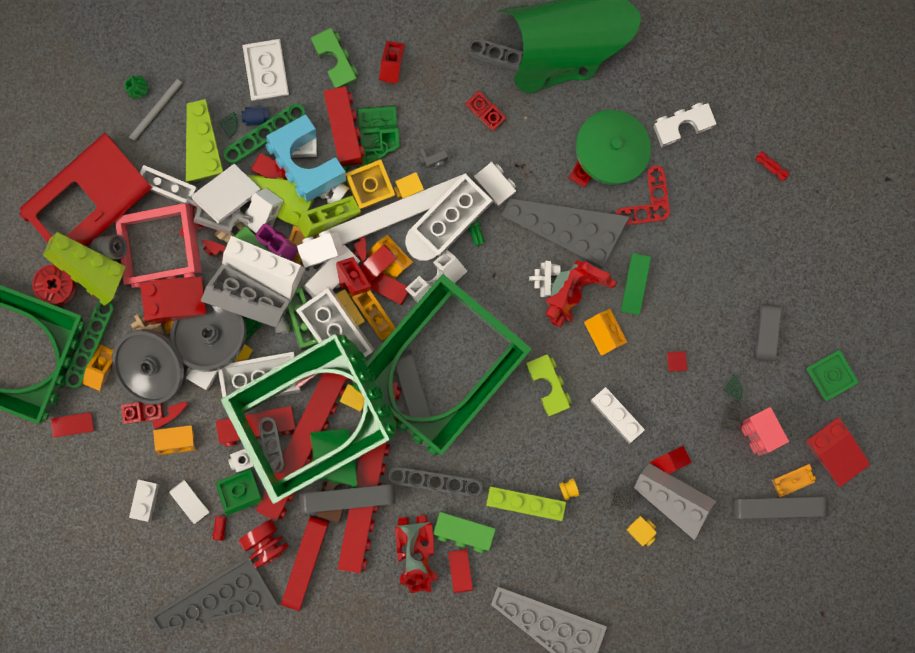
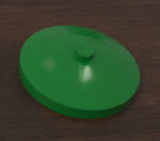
M604 110L589 117L580 127L576 137L575 150L581 167L593 179L608 185H622L631 182L644 171L650 159L651 143L646 129L635 117L620 110Z

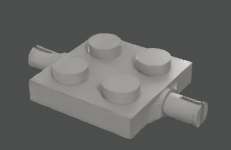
M188 196L186 203L197 207V213L194 218L195 223L227 234H231L233 226L237 221L248 225L251 219L249 216L240 214L239 208L218 224L191 196Z

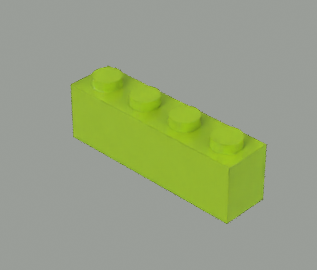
M495 487L489 488L486 503L488 507L557 521L563 520L566 505L564 501Z

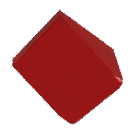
M685 351L666 353L668 373L687 371Z

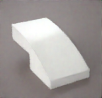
M185 480L169 491L194 524L209 513V510Z

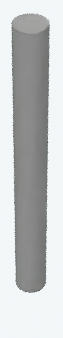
M175 80L129 136L134 142L180 88L183 84L180 80Z

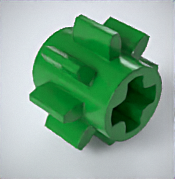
M132 75L126 80L124 87L126 92L129 93V97L136 99L146 95L148 84L144 81L145 77Z

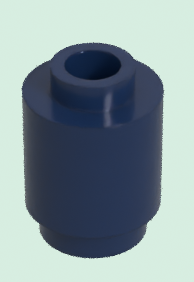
M245 107V111H241L242 123L246 122V126L262 125L269 120L268 107Z

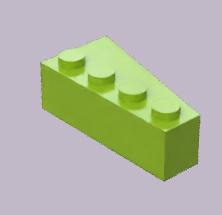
M206 99L187 103L186 183L191 185L214 179L224 172Z
M58 232L49 239L43 253L45 258L61 271L68 273L73 281L79 282L86 288L89 294L96 296L104 306L113 299L126 268Z

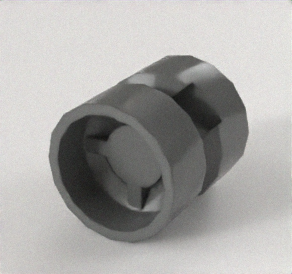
M121 235L100 236L94 238L90 249L112 260H118L126 255L127 243Z

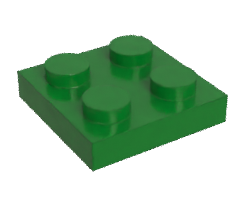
M840 349L806 368L824 402L859 383Z
M251 468L215 482L226 516L263 502Z

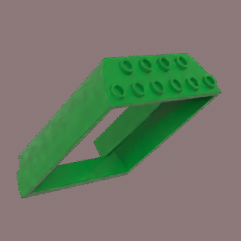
M442 274L370 357L366 365L374 373V380L377 386L382 389L386 404H389L392 408V416L397 422L396 426L404 433L406 431L412 435L411 439L420 446L422 443L436 457L437 454L442 456L532 348ZM453 295L506 340L510 346L461 403L453 409L427 418L404 415L400 413L396 405L392 388L393 373L397 361L405 349ZM353 381L352 387L361 393L357 383Z
M0 285V307L23 315L38 324L49 337L56 357V369L40 383L23 389L0 388V410L36 424L46 423L53 405L56 406L59 401L60 395H58L60 387L63 388L65 385V374L73 360V354L79 346V339L85 321H83L81 315Z
M334 334L220 399L273 504L387 442L395 435L396 421L392 416V408L389 404H386L383 398L384 393L374 380V373L371 369H368L365 363L366 358L364 354L359 351L357 345L348 339L346 335ZM319 373L340 374L356 382L364 397V408L359 425L352 436L337 449L278 481L244 414L303 380Z

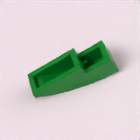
M631 254L621 312L640 315L650 265V256Z

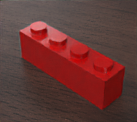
M346 86L325 90L324 96L338 162L342 167L362 163L361 157L365 155L363 145H358L357 139H360L361 136L359 127L355 128L353 122L357 121L355 109L351 110L350 104L353 103L352 94L347 92Z
M292 406L245 415L256 438L261 437L259 423L265 417H270L276 421L279 433L282 436L291 435L293 430L296 429ZM230 418L215 421L219 444L231 447L235 446L236 442L241 441ZM271 421L264 423V431L269 432L273 429Z

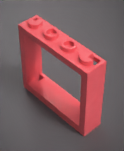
M183 203L122 215L115 221L117 235H121L127 243L126 255L120 259L121 265L126 267L123 273L124 285H129L131 288H141L140 283L176 279L183 276L184 278L195 277V274L202 273L193 205ZM181 215L188 267L134 277L127 225Z

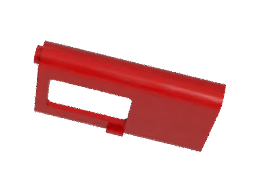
M104 132L19 208L21 211L19 215L26 222L30 221L48 243L52 235L38 220L37 215L73 182H77L95 203L96 209L66 237L84 246H88L94 238L98 237L153 187L120 151L113 139Z

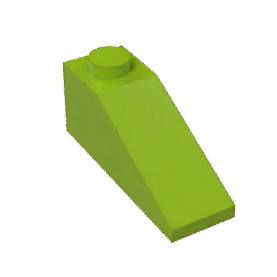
M349 196L303 212L297 224L306 239L318 236L319 233L340 225L360 214L361 210L353 196Z

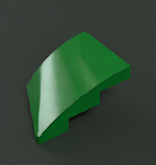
M395 105L357 108L358 126L361 136L360 145H363L365 155L361 157L363 167L400 147L399 128L397 126Z
M349 430L310 432L313 450L312 462L344 444L350 438ZM354 460L319 479L330 480L337 484L341 482L351 485V488H357Z

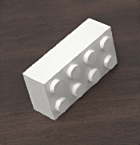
M464 174L411 229L438 256H441L494 201Z
M330 286L296 310L319 343L334 334L346 335L348 339L355 343L365 357L373 352L374 348Z

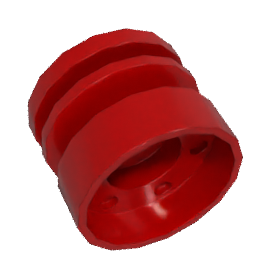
M46 265L40 268L33 278L32 288L39 300L57 307H64L75 299L77 283L71 279L68 273L61 271L55 265ZM50 283H55L57 287L53 288Z
M272 519L264 522L238 540L244 552L251 549L255 551L249 557L250 561L256 557L260 559L253 564L255 569L273 562L289 547L288 543L278 546V543L284 539L283 536L273 538L278 528Z

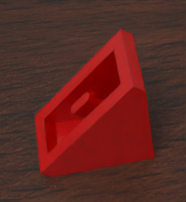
M681 446L649 463L670 474L692 462L684 446Z

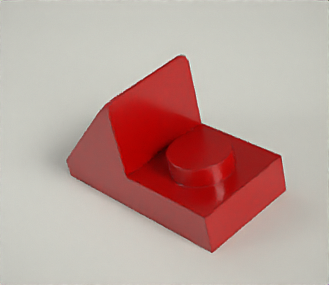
M354 257L336 262L341 290L348 288L352 296L370 291L371 285Z

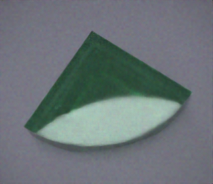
M235 112L219 121L229 138L234 135L238 127V119Z
M732 375L723 392L740 401L743 394L742 385L739 379Z

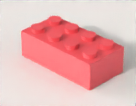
M771 407L741 421V431L745 437H749L751 441L749 443L750 448L758 456L769 453L789 442Z

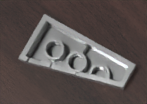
M224 264L221 265L210 280L201 298V301L273 327H277L290 303V300Z
M650 463L642 471L634 487L693 540L703 530L716 503V500Z

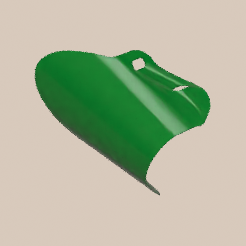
M552 0L530 6H510L498 11V13L503 12L512 15L520 27L523 38V58L514 76V82L519 90L529 94L566 81H582L592 78L601 62L614 55L632 40L641 23L639 10L627 0ZM581 67L588 70L586 76L578 73Z

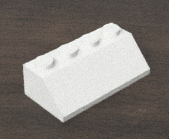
M231 236L223 254L222 264L290 300L291 303L305 271L303 266Z
M294 352L234 362L218 370L223 398L294 358ZM294 385L275 397L302 392L301 387L297 388Z

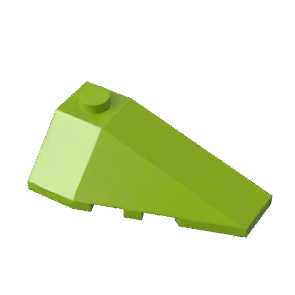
M247 175L261 190L267 188L283 200L277 217L299 227L297 223L302 213L311 210L314 199L306 202L303 197L300 198L296 193L294 183L283 180V178L271 179L265 176Z

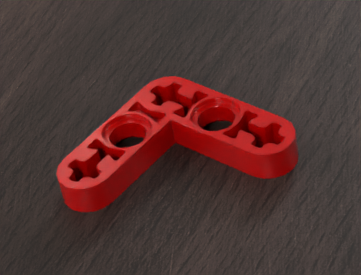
M652 166L647 173L651 204L625 207L616 211L615 214L621 215V212H624L625 215H631V210H634L633 217L635 221H631L632 217H629L625 226L660 222L668 218L670 208L665 172L662 167ZM654 170H657V173H661L658 177V183L663 182V185L657 184L652 186L651 183L655 184V177H651ZM657 188L662 189L664 192V196L660 199L655 198L653 195V191ZM659 207H662V210H666L663 217H660L659 214H653L654 219H650L651 212L649 208H653L652 212L658 211ZM640 209L647 212V218L644 220H640L637 217V211Z

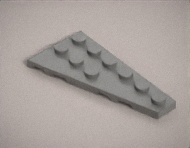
M498 586L491 603L495 609L551 653H598L607 626Z

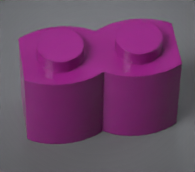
M262 224L255 234L257 240L267 246L275 255L292 261L298 253L297 245L287 239L282 232L267 224Z

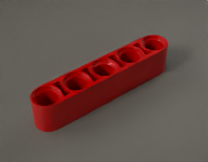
M310 515L281 606L300 611L329 521Z

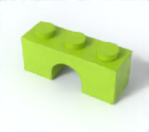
M547 354L526 363L533 382L545 379L552 386L551 393L541 398L547 416L550 417L569 409V404L572 402L569 394H564L561 386H564L561 376H557L554 369L557 366L553 357L549 358Z

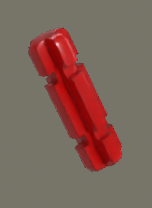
M763 151L756 156V161L760 164L763 163L765 168L774 175L777 174L778 178L782 181L786 180L790 173L785 168L782 169L781 165L771 157L768 158V155Z

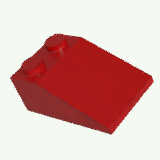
M202 277L162 279L140 283L144 319L151 325L207 315L206 303L201 301L204 294Z
M839 417L833 419L805 440V443L839 488L870 465Z

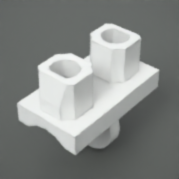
M545 261L541 263V276L540 269H535V276L529 277V281L535 282L534 288L540 289V297L551 296L554 284L551 283V276L559 275L560 265L551 264V261Z

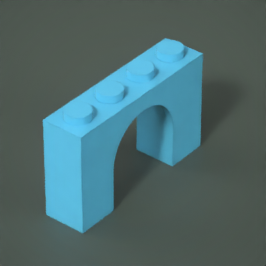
M306 114L266 136L268 152L275 155L277 165L280 169L283 168L285 170L287 180L290 183H294L296 193L300 198L303 197L306 202L346 181L345 170L336 157L313 169L301 168L292 161L291 157L296 149L317 138L316 128Z

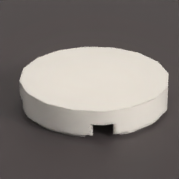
M412 229L408 231L405 245L413 258L419 261H429L438 256Z

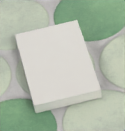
M280 39L242 45L251 101L289 96Z
M233 164L194 193L192 199L219 224L247 203L252 195L261 189Z

